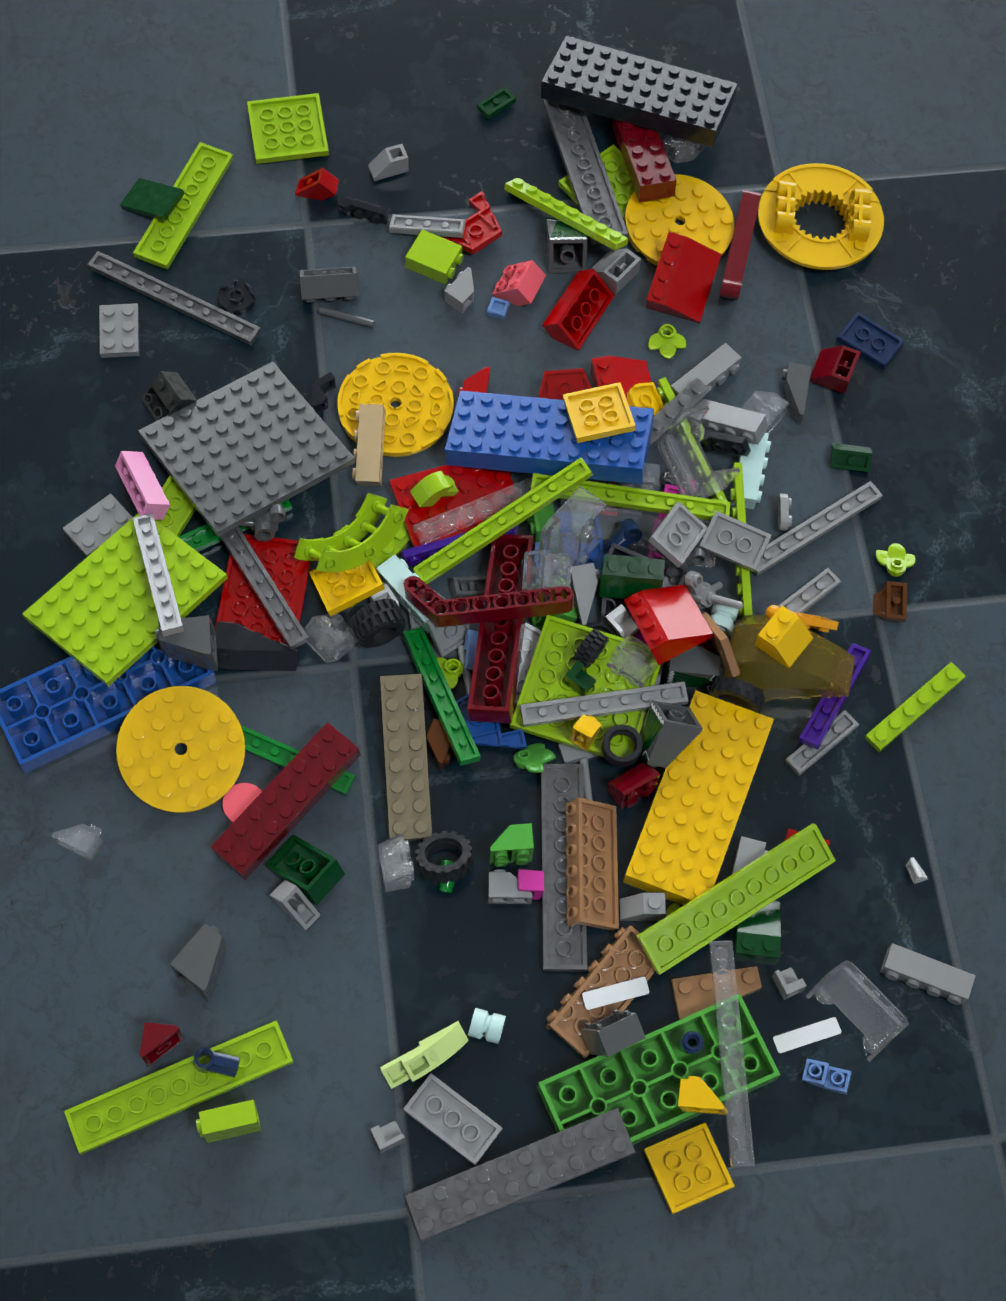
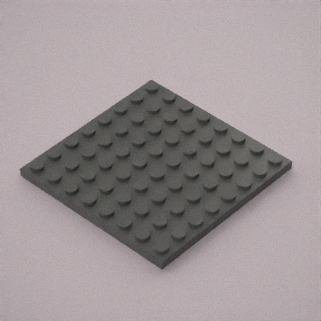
M274 362L138 430L140 437L218 537L266 512L272 505L280 504L355 463L354 456Z

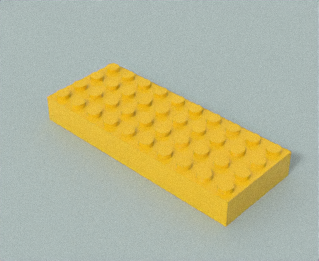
M696 690L689 707L703 729L666 767L623 881L625 884L649 893H665V899L683 906L715 885L774 721L773 718Z

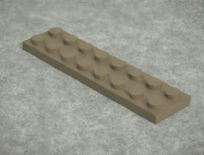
M422 674L380 676L390 842L423 840L427 836H432Z

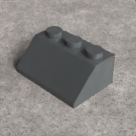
M356 267L300 270L302 300L306 299V302H316L319 298H325V301L336 300V297H344L345 300L355 299V296H359Z

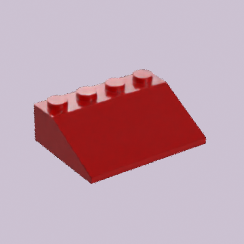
M668 232L646 300V308L700 323L722 254L689 237Z
M617 356L592 358L590 372L594 388L621 382L627 399L628 391L635 384L651 382L647 362L644 360Z
M685 585L641 590L624 599L658 665L714 637Z

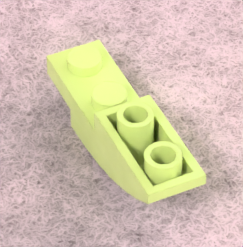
M459 1021L420 1041L419 1047L380 1068L392 1089L409 1079L413 1082L432 1071L454 1055L469 1040Z

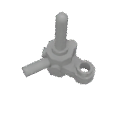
M689 571L686 574L685 585L700 609L708 608L713 603L742 609L743 603L741 601L716 595L715 592L723 587L720 581L710 585L703 581V576L699 572Z

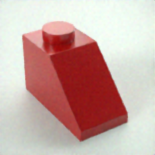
M321 168L299 179L295 195L323 201L337 193L339 179L326 169Z
M485 367L465 379L464 386L459 388V393L460 391L487 393L490 367Z

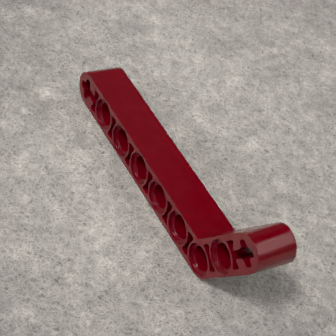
M743 190L720 296L739 299L762 193Z
M409 576L403 583L406 599L438 627L563 614L572 611L574 608L573 591L567 586L444 600L417 576Z

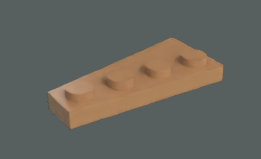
M757 966L671 980L679 1020L737 994L744 997L762 988Z

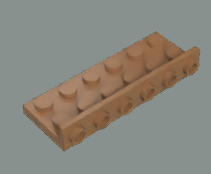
M578 797L568 802L565 809L567 835V925L573 927L581 924L615 931L619 929L616 806Z
M631 925L625 929L621 927L614 935L616 940L613 944L608 943L601 951L603 956L600 960H594L587 968L589 971L585 978L581 976L574 984L576 988L571 995L567 993L560 1002L562 1004L561 1008L558 1011L554 1010L546 1019L548 1024L545 1027L548 1030L552 1029L583 1058H587L590 1054L581 1029L585 1028V1024H593L613 1014L612 1010L615 1009L623 1012L634 998L587 1010L582 993L640 977H645L646 981H648L655 972L636 937L640 933Z

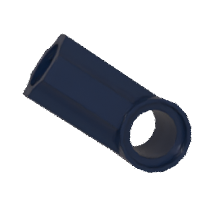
M624 519L619 525V530L603 547L608 552L612 543L627 548L630 544L641 540L642 531L633 519Z
M200 1048L196 1051L194 1063L199 1072H211L228 1077H236L240 1057L213 1052L208 1048ZM202 1056H208L211 1059L206 1065L200 1064L198 1060Z

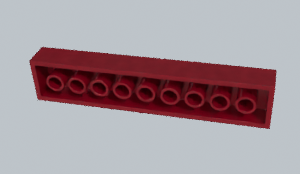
M503 534L492 542L484 595L530 590L535 555L533 535ZM526 618L480 623L467 707L470 721L512 723Z

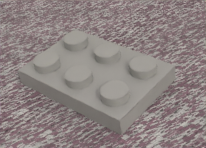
M138 303L99 305L100 357L139 356Z
M109 494L63 527V531L88 557L133 517L112 494Z
M678 501L648 541L677 567H680L708 527Z
M716 511L699 547L711 554L755 572L772 535Z

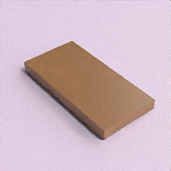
M702 613L714 634V637L708 639L713 650L712 652L720 656V662L732 677L740 675L728 637L708 613Z

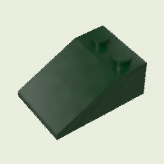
M294 834L265 864L266 868L282 881L286 880L296 885L306 898L315 905H318L345 875L337 859Z
M773 901L735 926L732 960L776 965L780 958L781 945L780 901Z

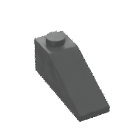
M789 362L787 369H783L781 380H784L783 389L795 421L801 425L812 366Z

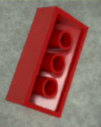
M594 269L578 271L542 326L554 340L579 350L615 295Z

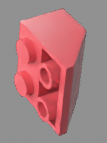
M533 260L508 265L503 270L501 279L496 283V288L492 295L496 298L510 301L511 304L516 306L531 304L546 274Z

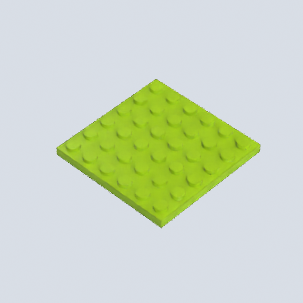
M547 615L510 728L522 730L535 736L586 751L570 742L572 728L579 719L523 727L520 705L582 696L564 683L565 675L577 662L573 659L574 653L593 628ZM600 631L609 638V641L595 662L588 668L584 667V671L596 680V683L586 695L654 686L661 665H658L648 645ZM647 710L595 717L602 724L601 729L590 749L586 752L604 757L602 752L603 738L606 732L613 726L628 725L636 729L640 734ZM616 735L610 741V749L617 756L627 757L634 751V742L626 735Z

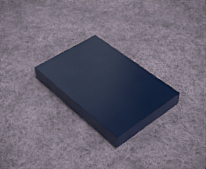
M859 312L854 315L836 339L846 347L860 351L862 357L883 370L905 342Z

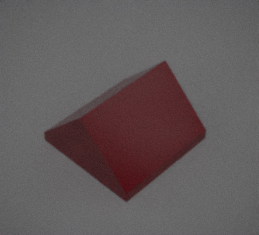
M145 1022L140 1056L147 1067L151 1066L184 1040L178 1026Z

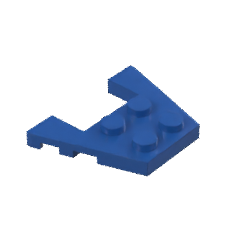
M469 694L456 701L476 745L527 749L522 730L501 733L499 723L470 721L467 710Z

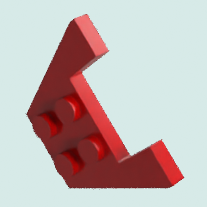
M482 191L469 199V205L477 213L465 220L466 225L463 238L440 236L461 245L462 250L471 254H475L502 236V230Z
M584 368L545 371L538 398L563 400V394L591 389L592 387Z

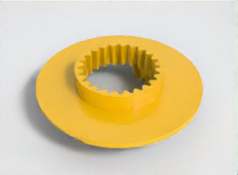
M803 164L778 174L764 190L758 208L759 224L768 243L786 259L812 269L833 270L858 263L875 249L882 236L884 227L882 207L872 187L856 174L829 164ZM811 201L815 204L820 201L822 205L828 203L829 207L835 206L834 210H840L839 214L844 215L843 221H846L845 230H842L841 234L837 233L835 238L833 236H830L829 239L823 237L822 240L818 236L812 238L811 234L805 235V230L800 231V225H796L795 212L799 210L800 206L804 207L805 203L810 205Z

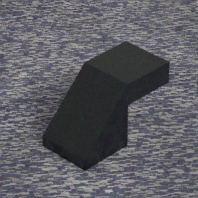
M331 372L314 381L309 405L317 414L328 408V398L325 394L336 388L335 377Z

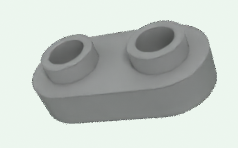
M779 493L778 531H787L788 527L792 526V515H789L792 499L788 498V494Z

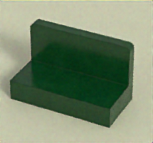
M832 443L833 451L830 467L863 472L870 471L873 455L871 448Z

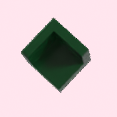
M578 660L565 675L564 683L580 695L585 696L596 683V680L584 671L585 665Z

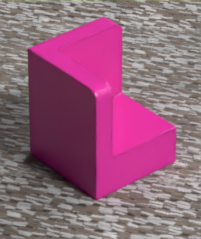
M518 869L515 876L518 879V890L532 892V899L540 900L544 893V871Z

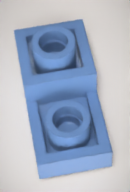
M466 630L464 650H466L464 669L473 671L479 631Z
M807 1058L802 1081L847 1095L852 1072L829 1066V1063Z

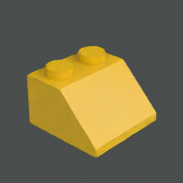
M782 605L758 634L755 646L789 669L813 640V636L800 617Z

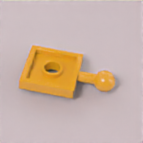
M776 605L769 606L765 612L767 619L770 620L780 607ZM791 611L800 617L807 629L814 628L828 633L830 629L837 630L839 622L821 616Z

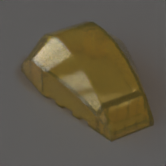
M753 615L736 621L730 642L740 671V675L735 676V679L745 680L744 682L751 683L754 687L761 689V692L765 694V701H771V699L790 700V698L801 697L802 699H810V697L821 696V698L849 696L855 657L845 649L809 630L813 640L788 669L755 646L758 634L770 621L771 617ZM725 668L724 676H726L727 678L732 677V675Z

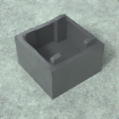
M615 1009L612 1010L613 1014L593 1024L586 1023L585 1028L581 1029L590 1055L609 1057L645 1039L646 1037L637 1014L631 1013L628 1010L620 1012Z

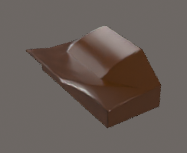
M887 581L884 588L874 595L873 614L881 616L885 620L905 623L907 619V583Z

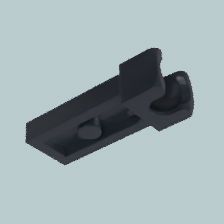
M702 427L696 435L697 441L703 442L700 446L702 451L712 452L716 450L748 456L751 452L745 437L715 432L713 428Z

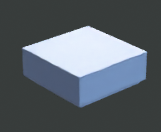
M492 297L486 315L505 320L510 301Z

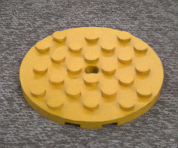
M674 174L677 180L674 197L639 202L635 191L631 195L624 217L628 239L634 249L647 257V261L658 266L668 232L689 237L721 253V256L728 250L734 234L733 213L722 194L708 183L691 176ZM678 219L682 221L684 224L678 225L677 223H675V221Z
M406 353L381 354V357L372 360L367 359L358 364L356 369L344 379L337 400L341 425L356 444L358 441H355V429H358L359 422H356V411L360 409V404L384 405L386 417L383 456L390 457L413 455L434 445L447 431L454 410L453 392L444 374L438 368L435 369L432 365L428 364L427 360ZM394 401L401 403L396 409L391 406V403Z
M174 686L147 695L130 710L118 734L117 761L126 784L142 801L162 811L188 813L213 805L222 799L232 788L244 764L245 740L236 715L219 697L196 687ZM178 744H185L187 746V752L184 755H178L175 752V747Z

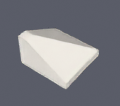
M910 858L906 868L913 883L916 884L927 880L926 874L915 858Z

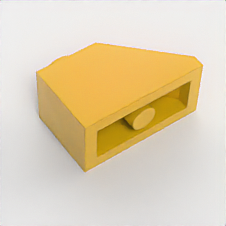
M583 714L572 728L570 742L588 751L600 732L602 724L595 717Z
M688 1076V1079H681L678 1107L682 1111L728 1115L726 1107L708 1085L701 1080L702 1078Z

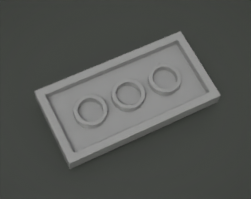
M431 1073L403 1109L405 1113L474 1166L477 1165L503 1129Z

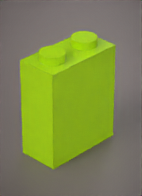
M422 229L405 256V268L446 285L449 278H453L456 266L460 265L463 261L462 246Z
M254 1100L199 1112L200 1119H196L198 1133H200L201 1138H205L207 1143L261 1131Z

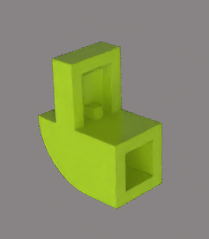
M438 471L423 478L410 492L419 507H432L441 497L455 496L459 490L449 475L445 476L442 471Z

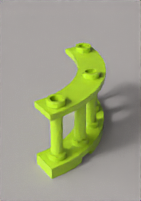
M367 493L361 508L355 515L356 519L350 525L344 526L328 538H300L294 558L305 561H319L316 570L323 572H340L356 568L373 559L389 545L400 530L409 509L392 504L388 508L385 506L386 498ZM382 513L386 516L377 528L374 525ZM368 532L372 534L366 540L360 542L368 534Z

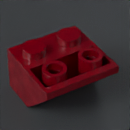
M843 345L821 349L809 381L845 394L861 352Z
M643 762L610 781L607 790L620 810L625 807L631 808L637 804L640 798H648L655 793L660 774Z

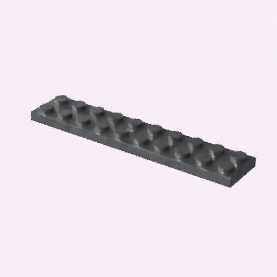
M542 99L580 212L628 237L624 220L585 111ZM589 237L592 245L600 243Z
M543 764L544 770L541 772L542 871H544V893L542 895L543 971L587 972L586 925L568 926L566 916L567 835L565 809L568 802L578 797L584 798L583 764Z
M617 1108L415 1191L405 1197L420 1240L423 1241L636 1152Z

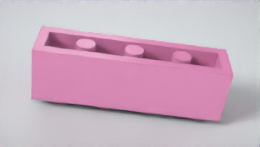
M121 451L115 467L139 515L143 516L153 513L154 519L163 520L170 504L144 453Z

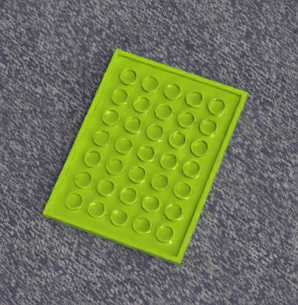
M137 513L133 518L139 517V513ZM133 518L22 613L29 623L108 687L157 643L155 630L159 629V618ZM155 520L180 617L185 618L226 581L228 577L220 568Z

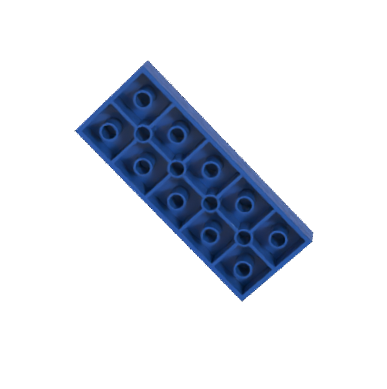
M460 391L445 447L447 465L553 476L582 457L593 474L588 479L643 484L654 426V409L629 406L636 425V431L577 443L563 400Z
M160 641L109 687L70 656L1 688L0 725L23 772L26 774L119 730L130 710L140 700L155 691L174 686L205 689L217 682L214 671L167 657L165 651L160 648Z

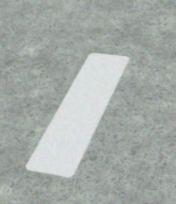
M640 977L582 993L586 1009L590 1010L649 994V988L646 978Z
M833 1017L774 1036L773 1040L778 1053H783L841 1034V1029L837 1019Z

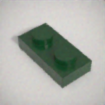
M503 87L479 102L477 109L489 120L516 103V97L506 87Z

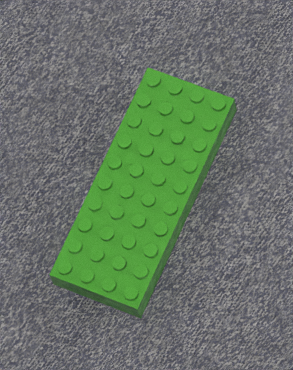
M737 994L645 1035V1039L609 1057L597 1056L538 1082L537 1090L557 1133L618 1108L632 1145H635L703 1114L685 1112L678 1107L681 1079H688V1076L702 1078L701 1080L708 1085L722 1104H725L776 1081L780 1073L741 995ZM689 1031L699 1033L704 1041L703 1048L696 1054L685 1052L681 1046L683 1035ZM694 1040L688 1041V1044L691 1047L696 1046V1042Z

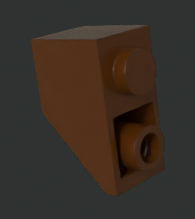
M434 718L426 736V744L438 769L443 770L445 764L449 765L452 747L440 720Z

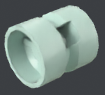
M717 603L713 604L710 617L727 637L732 633L733 622L736 621L739 609Z
M475 1008L468 1036L477 1039L485 1037L486 1041L498 1044L506 1016L497 1013L489 1015L488 1011Z

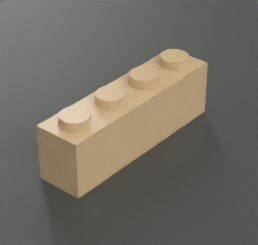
M360 404V409L356 411V422H359L358 429H355V441H358L357 448H354L356 468H353L352 476L358 486H382L386 409L381 404Z

